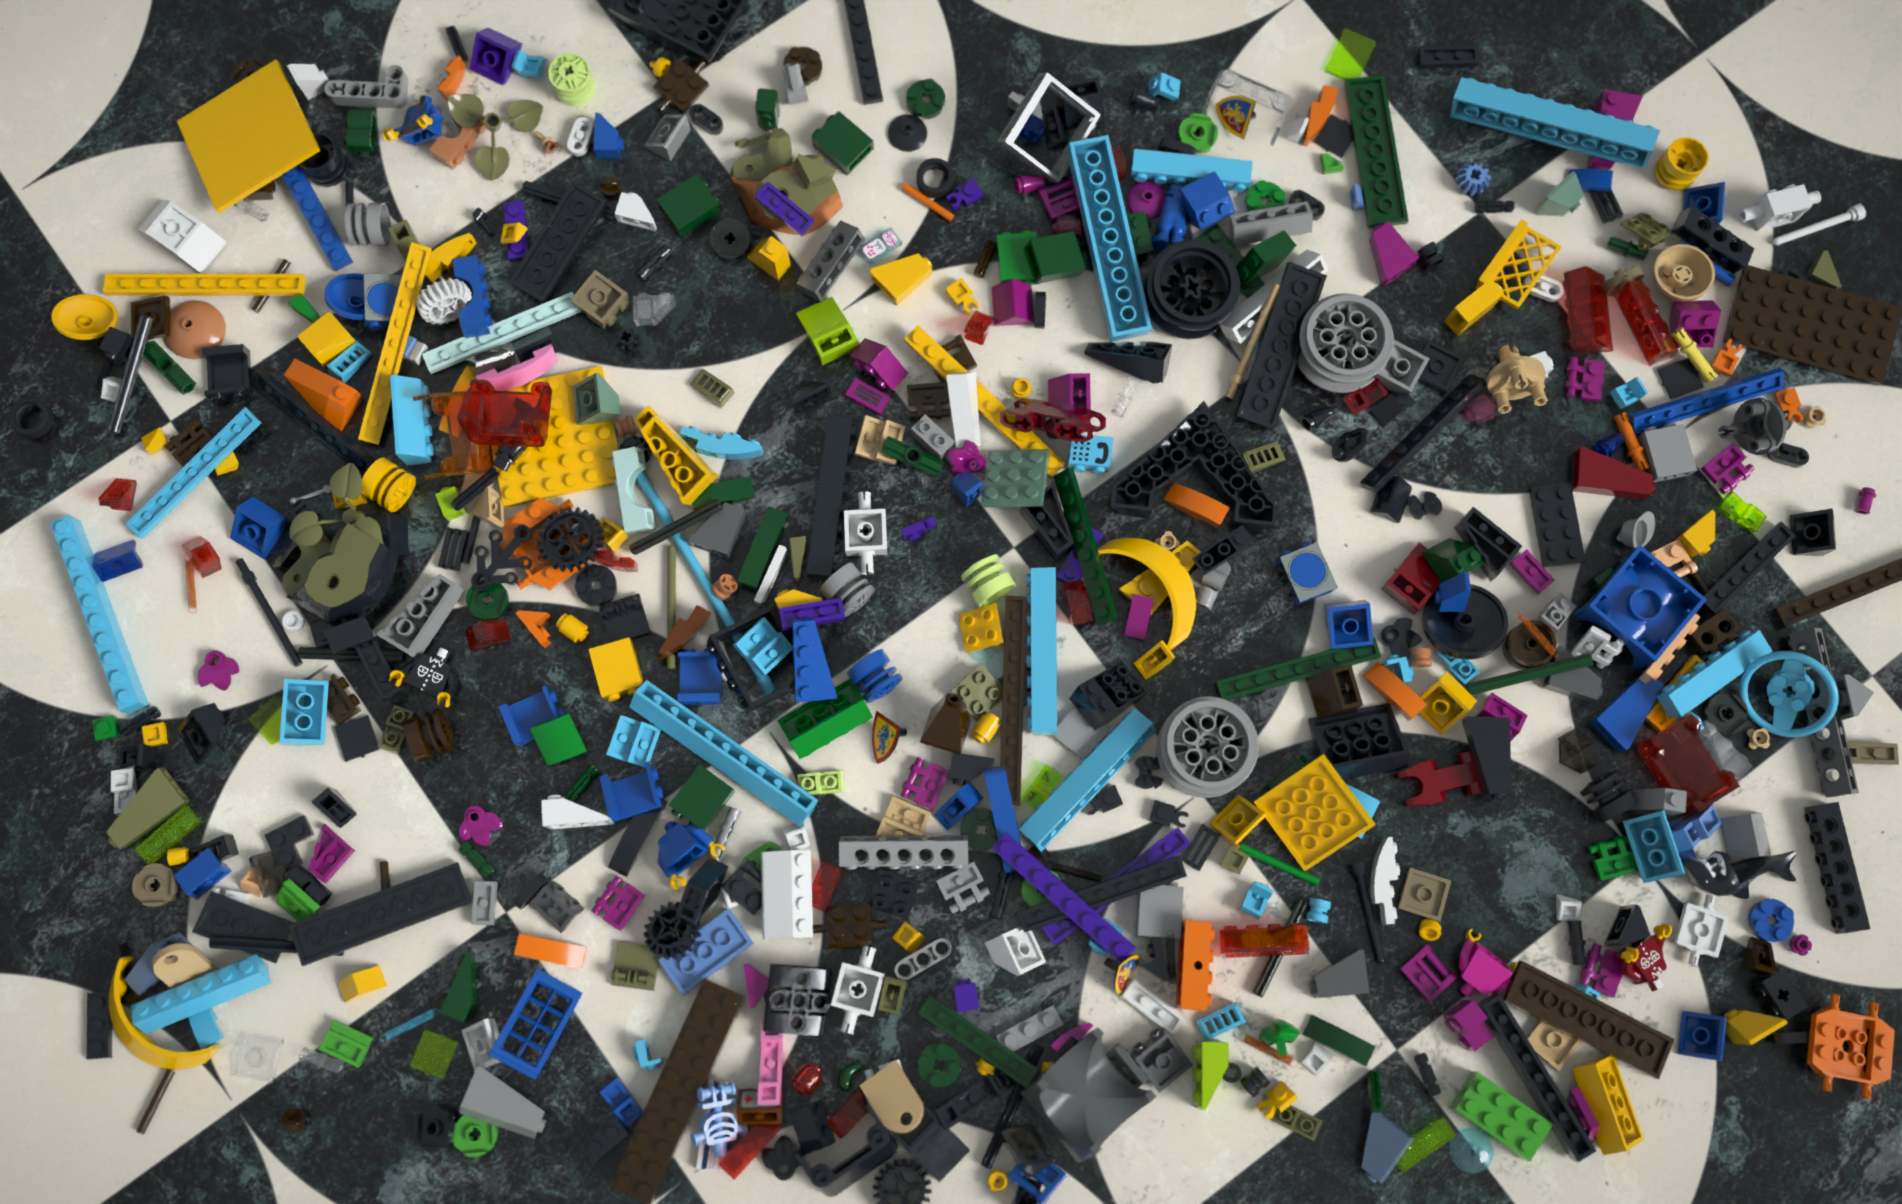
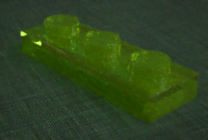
M184 805L135 850L148 865L154 864L168 849H171L201 822V819L188 805Z
M1441 1116L1412 1137L1414 1141L1396 1164L1401 1172H1406L1457 1136L1445 1117Z

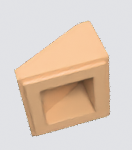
M252 865L240 881L241 890L261 897L272 874Z

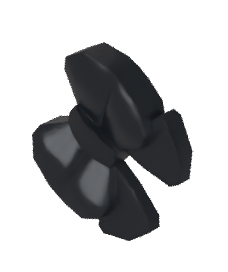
M1426 491L1424 493L1425 502L1421 503L1415 495L1410 496L1407 501L1410 514L1417 520L1422 519L1428 513L1439 515L1442 511V503L1433 492Z
M1149 756L1137 758L1135 766L1140 771L1138 778L1135 780V785L1141 789L1153 787L1157 789L1160 787L1163 779L1151 775L1153 770L1161 769L1158 758L1154 757L1153 759V757Z

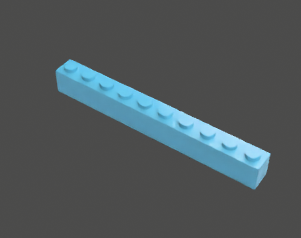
M67 515L51 522L50 525L118 710L130 715L149 707L81 521L71 515Z
M646 680L635 691L629 706L631 709L796 825L801 827L812 814L818 799L658 687Z

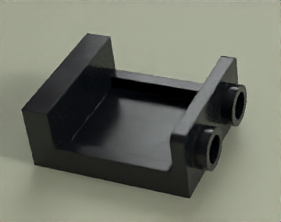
M244 344L202 348V356L207 359L208 390L204 391V395L212 402H224V399L244 400L245 397H252L250 350Z

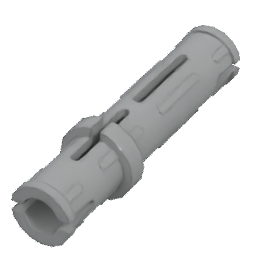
M729 807L723 824H720L719 828L721 829L715 841V844H723L725 851L732 834H735V827L742 811ZM717 846L715 852L720 856H713L710 853L709 857L721 862L725 851Z

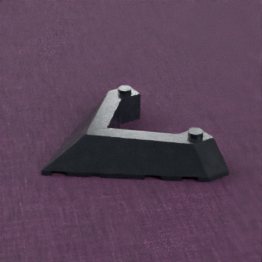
M1204 401L1112 487L1111 508L1127 516L1149 519L1152 512L1153 497L1195 466L1231 507L1230 529H1237L1243 525L1247 531L1274 528L1276 526V504L1269 498L1261 482L1253 475L1249 465L1231 439H1228L1225 430L1216 417H1213Z

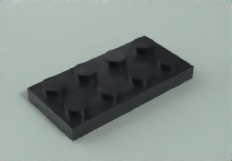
M1571 483L1530 487L1529 495L1543 568L1586 562Z
M211 891L192 932L209 939L212 936L287 941L291 933L288 925L295 922ZM241 950L251 955L257 954L260 958L275 964L281 955V952Z

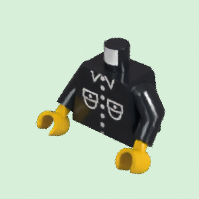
M439 647L434 658L426 654L418 656L399 670L392 671L389 677V681L393 678L398 679L396 686H400L402 679H404L406 684L436 697L437 705L441 701H446L445 707L450 706V699L457 690V678L454 668L446 664L451 652Z

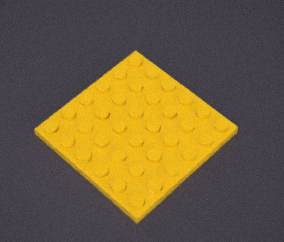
M602 366L532 380L524 385L505 391L482 393L494 459L497 457L495 453H498L497 450L502 434L507 432L516 418L517 410L514 406L516 398L527 402L533 408L537 407L551 416L546 423L538 427L526 445L527 449L523 451L514 465H510L507 472L496 467L497 472H499L498 481L504 508L531 503L539 498L545 500L615 485L616 472L612 465V451L619 450L614 420L577 425L572 389L573 385L595 373H599L605 379ZM531 415L517 435L518 438L521 436L526 426L528 425L531 419Z

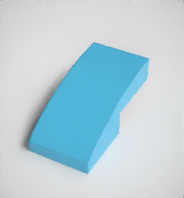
M213 1008L188 1017L201 1050L224 1039L215 1021L218 1018Z

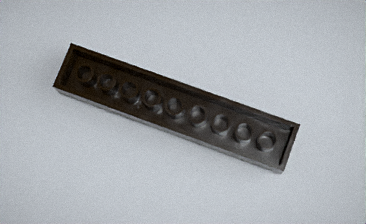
M703 980L609 1187L646 1204L654 1202L698 1105L697 1090L701 1087L705 1089L746 996L711 980Z

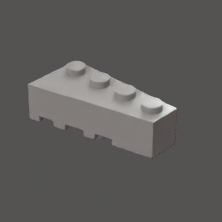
M439 574L420 592V595L413 602L410 601L405 606V610L398 616H394L389 621L390 624L384 630L381 629L376 635L414 658L422 656L465 590Z

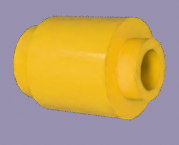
M563 614L556 624L559 632L575 643L578 641L582 642L588 635V626L573 615Z
M990 712L982 715L971 731L974 735L973 739L980 744L984 742L989 743L999 729L1001 720Z

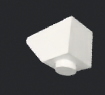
M315 64L287 65L293 78L308 100L325 92L324 87L329 79L323 70H318Z
M621 192L615 211L617 221L656 231L655 221L641 197L632 192L628 194Z

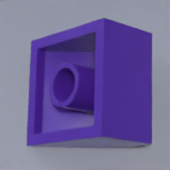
M489 27L476 33L469 69L505 85L514 70L512 63L516 52L521 50L523 43Z

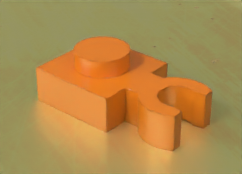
M1729 339L1724 344V350L1720 349L1711 364L1713 370L1726 377L1732 374L1739 360L1734 355L1742 348V344H1739L1733 349L1731 347L1732 339Z
M1795 388L1772 395L1775 403L1783 412L1788 414L1785 417L1786 420H1791L1792 417L1796 418L1797 423L1804 420L1803 414L1797 410L1802 405Z

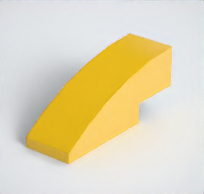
M467 233L434 249L431 252L424 278L433 284L445 269L452 273L454 271L453 259L466 257L477 243L474 237Z

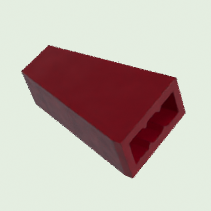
M1580 447L1574 452L1572 490L1574 492L1645 500L1654 493L1655 483L1653 482V475L1585 447Z

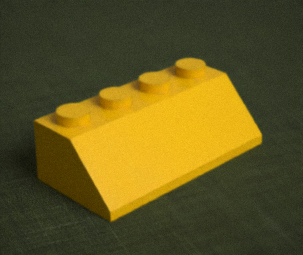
M1607 1055L1581 1063L1572 1068L1574 1081L1578 1084L1599 1124L1596 1143L1601 1149L1602 1155L1628 1151L1643 1141L1644 1137L1616 1059Z

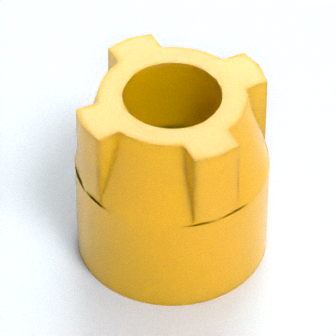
M186 847L168 849L167 859L169 865L189 863V849Z

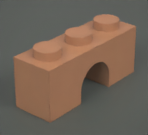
M452 118L457 128L461 129L460 134L455 138H447L441 134L429 149L435 159L454 170L457 165L462 163L466 152L473 148L478 136L485 132L484 121L477 120L474 127L466 128L459 125Z

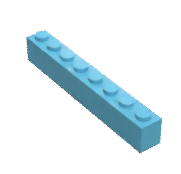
M1031 568V574H1027V587L1031 586V594H1027V607H1031V614H1027V627H1031V635H1027V647H1031V655H1027V668H1031V676H1027V688H1031V696H1027V708L1031 709V717H1027L1028 730H1032V735H1057L1056 568Z
M1135 708L1132 712H1128L1123 717L1122 722L1110 730L1108 737L1103 742L1098 743L1093 752L1080 762L1079 767L1066 776L1063 784L1055 788L1051 792L1050 797L1038 805L1035 813L1022 822L1019 831L1023 837L1042 852L1156 732L1153 722Z

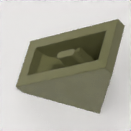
M798 154L794 163L806 190L832 180L836 172V168Z
M1828 250L1823 251L1814 259L1806 277L1813 280L1816 284L1839 289L1842 286Z
M885 976L878 1010L899 1015L907 981Z

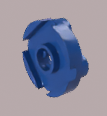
M1765 899L1751 907L1748 914L1749 926H1752L1755 936L1760 940L1766 942L1783 941L1788 938L1793 930L1794 912L1779 900ZM1774 916L1775 924L1772 927L1769 926L1770 922L1767 921V917Z

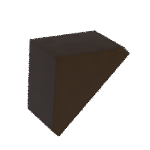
M1751 936L1748 940L1741 968L1760 975H1775L1777 969L1772 944Z

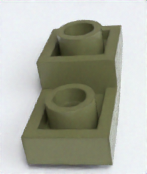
M394 705L385 723L387 727L377 744L378 747L399 754L406 739L403 722L414 717L415 713Z
M1291 1105L1282 1113L1277 1109L1272 1119L1273 1122L1312 1141H1315L1323 1122Z

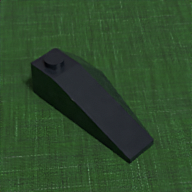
M1114 342L1089 343L1084 350V354L1141 380H1146L1150 383H1163L1168 371L1172 344L1146 342L1145 346H1135L1134 342H1127V344L1117 346Z

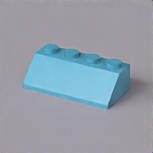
M390 375L395 453L406 465L431 463V456L434 455V450L429 436H432V428L428 424V417L431 416L430 406L427 405V398L429 397L428 386L421 379Z

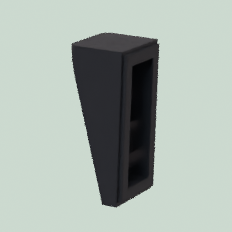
M233 835L219 836L188 851L191 861L199 855V852L202 853L207 848L213 851L220 862L239 854Z

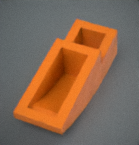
M1323 85L1318 102L1312 101L1307 118H1309L1305 129L1303 146H1307L1313 141L1323 128L1334 106L1339 88Z
M1176 483L1172 484L1163 500L1199 521L1201 519L1217 529L1230 507L1213 498Z
M1379 662L1363 675V678L1391 707L1394 706L1408 721L1427 705L1410 687Z
M519 933L514 955L582 969L587 947Z

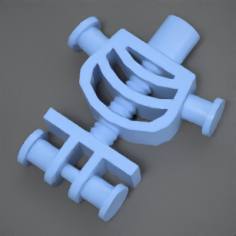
M729 1082L728 1085L718 1084L717 1089L710 1085L708 1089L701 1087L697 1090L699 1101H704L699 1102L698 1107L702 1109L713 1107V1111L701 1118L699 1122L700 1132L696 1134L694 1132L691 1133L690 1138L694 1146H697L698 1142L701 1141L708 1145L713 1144L715 1157L727 1155V1141L736 1140L737 1134L741 1136L747 1134V1125H738L735 1115L721 1109L722 1105L736 1103V1098L725 1096V1094L735 1095V1085L733 1082ZM723 1116H727L728 1119H729V1122L723 1121V1120H722V1119H723L722 1117H723ZM723 1126H729V1129H723Z

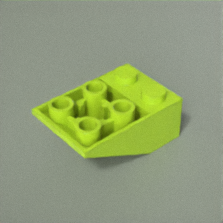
M833 297L796 313L822 366L854 351L858 346V340L850 324Z
M1196 1041V1046L1193 1045L1192 1056L1193 1059H1196V1068L1192 1070L1193 1081H1196V1090H1193L1192 1101L1193 1104H1196V1108L1200 1110H1206L1229 1065L1228 1042Z

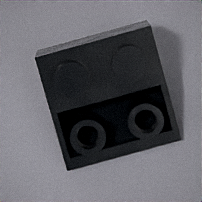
M1098 77L1062 83V85L1100 114L1095 125L1105 123L1103 94ZM1059 97L1066 130L1077 129L1085 116Z

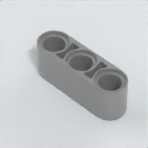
M943 938L937 939L899 961L895 966L896 976L901 980L910 979L943 960L951 952L950 942ZM944 942L947 944L948 951L946 954L940 955L936 952L935 948L938 943ZM926 953L930 959L927 965L922 966L918 964L917 957L919 954ZM907 964L910 966L911 972L908 976L903 977L899 974L898 968L900 965Z

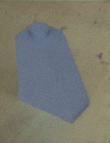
M180 932L151 944L124 981L138 995L154 989L162 981L155 975L152 961L156 953L169 945L179 943L192 944Z
M1372 1112L1361 1166L1366 1171L1365 1176L1375 1183L1377 1180L1379 1182L1386 1180L1414 1141L1411 1136L1381 1113Z

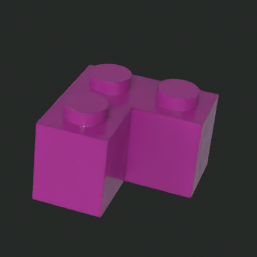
M866 338L849 355L854 361L853 365L862 372L864 370L869 375L874 376L876 379L875 383L882 389L887 388L893 391L908 374L906 369L885 345Z
M1461 1000L1442 1015L1446 1020L1444 1021L1446 1027L1451 1032L1457 1034L1459 1037L1458 1042L1465 1050L1468 1049L1475 1052L1495 1037L1494 1033L1485 1023L1488 1017L1475 1000Z

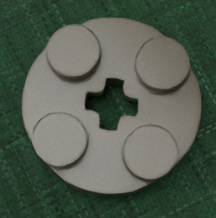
M1639 264L1628 270L1624 267L1617 270L1613 278L1603 282L1602 286L1608 296H1615L1623 293L1624 288L1628 286L1633 288L1645 278V275Z
M154 863L146 865L133 879L132 891L134 896L143 905L149 907H161L172 902L179 887V883L174 877L176 871L164 864ZM156 879H158V883H160V887L157 889V891H155L154 888H151V884L155 883Z

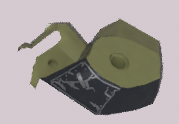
M348 523L336 533L332 542L324 532L321 540L313 546H303L293 541L285 554L280 555L272 566L274 568L281 566L293 548L298 545L302 552L301 556L285 573L281 584L282 589L287 595L286 597L325 622H332L363 612L381 602L393 580L399 553Z

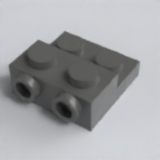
M1164 1027L1162 1029H1154L1149 1034L1150 1039L1145 1043L1139 1042L1132 1048L1133 1052L1130 1054L1136 1064L1144 1070L1145 1075L1159 1093L1193 1066L1172 1035Z

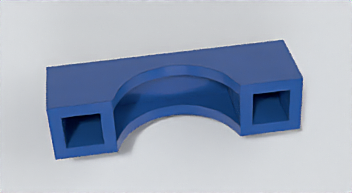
M477 255L453 259L455 278L463 281L473 291L470 303L459 311L461 329L466 338L490 334V326L493 323L491 315L487 311L490 308L488 296L485 295V291H488L486 279H483V274H486L484 263L479 261Z

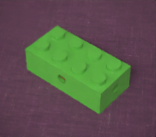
M1471 1071L1449 1106V1109L1522 1160L1531 1162L1553 1126L1551 1122L1479 1072Z

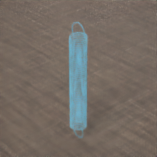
M429 1010L389 1030V1032H385V1036L388 1035L386 1040H390L394 1036L400 1035V1033L402 1034L403 1031L411 1029L413 1026L415 1027L416 1024L434 1016V1014L431 1015L432 1013L430 1012L432 1011Z

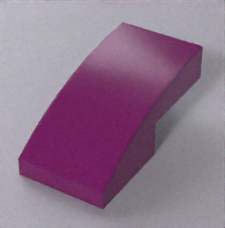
M1133 594L1124 636L1145 640L1154 598Z
M1090 1022L1077 1025L1062 1033L1050 1046L1055 1051H1058L1071 1036L1079 1042L1093 1025Z

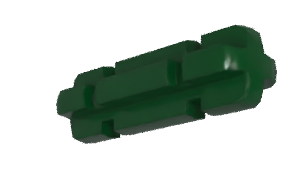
M589 765L585 770L586 773H582L574 782L573 788L568 789L565 793L566 798L574 802L579 797L578 794L582 793L592 782L591 779L599 774V769L594 765Z
M464 842L459 847V852L463 856L466 855V859L477 870L480 869V873L484 877H489L494 872V867L490 863L487 864V860L476 849L473 850V846L469 842Z
M1371 1070L1367 1074V1082L1369 1083L1368 1095L1371 1102L1369 1103L1370 1111L1380 1113L1383 1109L1381 1084L1379 1082L1380 1074L1378 1071Z

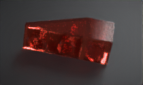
M755 1124L718 1165L735 1180L782 1127L779 1124Z

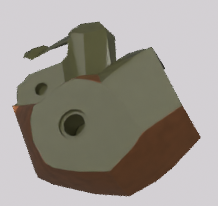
M772 128L762 136L750 140L744 138L735 142V146L741 149L762 142L768 143L767 151L740 158L732 166L730 172L731 179L752 223L782 233L799 235L755 199L756 194L767 181L815 220L804 236L822 227L843 208L833 179L806 190L794 166L795 161L793 162L791 137L783 128ZM804 155L825 164L822 155Z

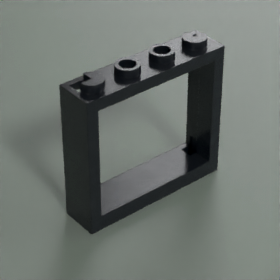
M776 605L711 634L707 640L706 647L708 652L716 658L719 671L725 674L729 689L735 692L738 697L737 703L742 710L744 709L747 714L793 692L794 682L752 702L719 643L751 628L761 618L765 617L776 632H781L793 646L791 631H782ZM792 650V651H790V652L787 654V656L789 657L791 663L793 664V650Z

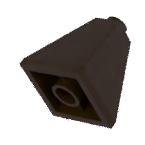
M947 693L930 710L920 743L961 754L971 723L963 697Z

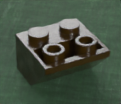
M1352 665L1334 668L1306 678L1317 719L1357 710L1363 705Z

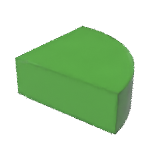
M1320 154L1319 158L1323 175L1343 172L1344 167L1339 160L1330 156V154Z

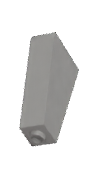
M477 1066L461 1103L460 1114L534 1139L537 1132L542 1133L546 1120L543 1119L545 1111L484 1068Z

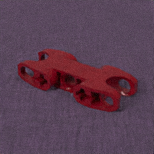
M1019 399L1014 402V408H1007L1000 412V422L1008 428L1021 432H1030L1033 429L1054 433L1059 439L1067 441L1087 442L1093 438V432H1099L1106 428V417L1099 412L1085 408H1076L1072 411L1051 407L1048 402L1037 399ZM1006 414L1014 415L1015 422H1009L1006 418ZM1091 418L1099 419L1100 426L1092 425ZM1087 432V437L1082 436L1081 433Z
M1471 751L1456 755L1459 765L1437 770L1435 760H1430L1397 772V779L1411 778L1418 785L1417 795L1414 798L1403 801L1405 807L1429 806L1445 802L1444 791L1463 786L1466 787L1468 796L1484 793Z

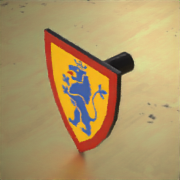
M878 711L875 713L873 722L872 746L876 763L880 764L886 761L893 753L899 737H905L907 730L901 728Z

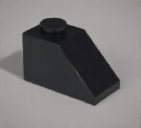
M952 753L949 780H953L955 785H965L966 782L973 781L984 770L993 766L995 758Z

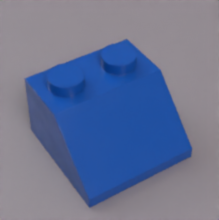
M1212 172L1180 188L1190 224L1200 230L1235 213L1231 196L1216 172Z
M252 497L236 507L230 538L264 559L282 536L287 517Z
M1359 600L1324 604L1325 623L1331 649L1373 645L1369 602Z

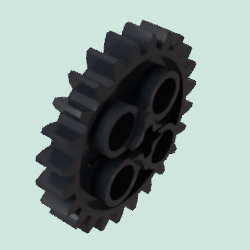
M568 507L566 513L562 508L560 509V515L553 512L554 518L552 520L546 517L545 519L548 524L540 525L543 531L537 532L540 538L536 542L540 545L537 547V550L541 553L540 557L545 560L548 566L551 565L554 570L559 567L561 572H564L567 567L570 573H572L574 567L581 571L582 564L589 567L588 560L595 562L593 555L601 554L597 548L604 547L600 541L604 540L605 537L601 534L604 532L600 526L601 523L593 513L589 515L586 509L582 512L579 507L573 512L572 508ZM574 524H578L575 528L571 529ZM562 526H565L571 538L579 548V553H576L575 549L570 544L566 535L563 533L561 529ZM560 535L558 539L553 540L555 536ZM588 539L585 544H581L583 540ZM570 550L567 555L563 556L564 552Z

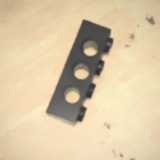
M841 220L833 228L828 239L822 244L819 252L810 261L809 266L796 283L804 295L822 303L865 240L859 228Z

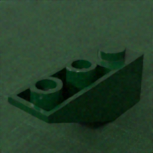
M467 951L466 954H462L458 962L459 970L450 979V990L447 995L443 996L439 1005L441 1007L439 1013L463 1023L469 1022L477 1004L475 952Z

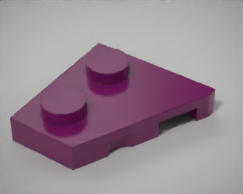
M323 824L321 828L323 833L320 842L316 843L315 854L311 859L308 869L323 883H327L354 853L355 849L328 825Z
M1579 1086L1572 1088L1569 1091L1567 1103L1590 1141L1594 1142L1599 1124Z

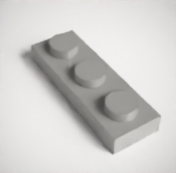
M1054 1005L1001 1032L996 1037L1000 1043L1014 1052L1064 1024Z

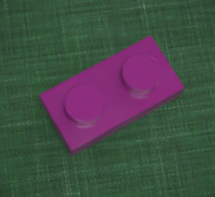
M1527 549L1510 563L1537 595L1555 581Z

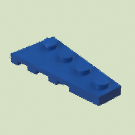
M814 618L792 619L795 702L838 699Z

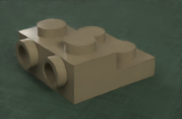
M595 270L570 299V302L604 329L607 325L610 327L614 324L617 318L615 315L619 310L623 312L629 304L627 300L629 298L627 292Z

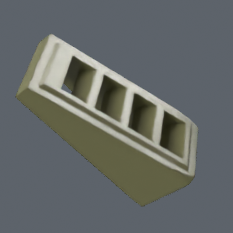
M703 368L690 383L691 386L721 408L734 394L733 388ZM703 376L707 377L701 385L697 384ZM711 380V385L707 389H705L704 387ZM715 385H718L717 389L713 393H711L710 391L715 387ZM723 389L724 392L718 398L716 395Z
M1278 442L1241 454L1252 473L1286 460ZM1271 449H1275L1279 458H1274ZM1267 451L1271 459L1270 461L1267 460L1264 452ZM1258 454L1261 455L1262 460H1263L1264 463H1261V462H1260V460H1259V458H1258V456H1257ZM1251 457L1254 458L1257 465H1253Z
M806 536L789 539L795 582H800L807 545Z

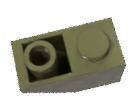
M404 220L389 227L388 230L406 262L411 242L419 245L420 243L408 221Z

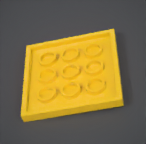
M1324 754L1254 801L1255 805L1266 814V820L1304 871L1375 825L1369 814Z

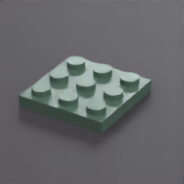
M1048 449L988 451L981 499L982 507L1043 506L1050 455Z

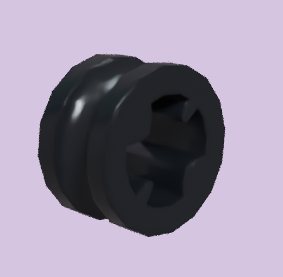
M1229 1063L1228 1067L1236 1069L1237 1074L1234 1073L1236 1077L1234 1079L1230 1076L1227 1077L1226 1072L1228 1071L1226 1070L1222 1078L1226 1082L1235 1083L1240 1080L1242 1071L1237 1064Z

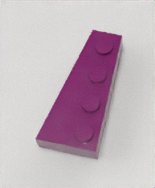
M1604 89L1596 99L1595 113L1612 115L1617 119L1633 121L1643 96ZM1589 155L1587 169L1610 170L1615 162Z

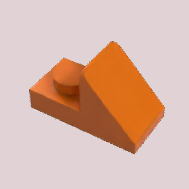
M521 610L516 612L517 616L544 648L551 644L548 639L550 634L542 626L552 617L549 613Z

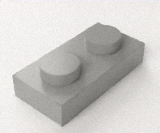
M474 881L471 925H495L498 882Z

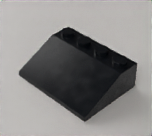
M1389 703L1360 708L1319 719L1317 717L1308 719L1316 756L1319 757L1324 754L1343 780L1407 768L1410 752Z

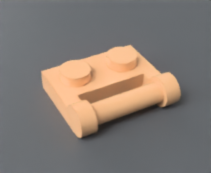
M1679 539L1651 552L1653 556L1667 567L1681 561L1684 567L1674 571L1679 577L1698 571L1697 565L1690 559Z

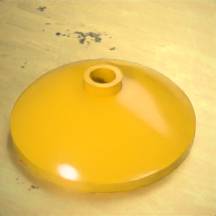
M81 294L68 297L59 302L52 311V322L58 332L69 338L93 340L105 336L109 327H116L118 311L112 302L103 297Z

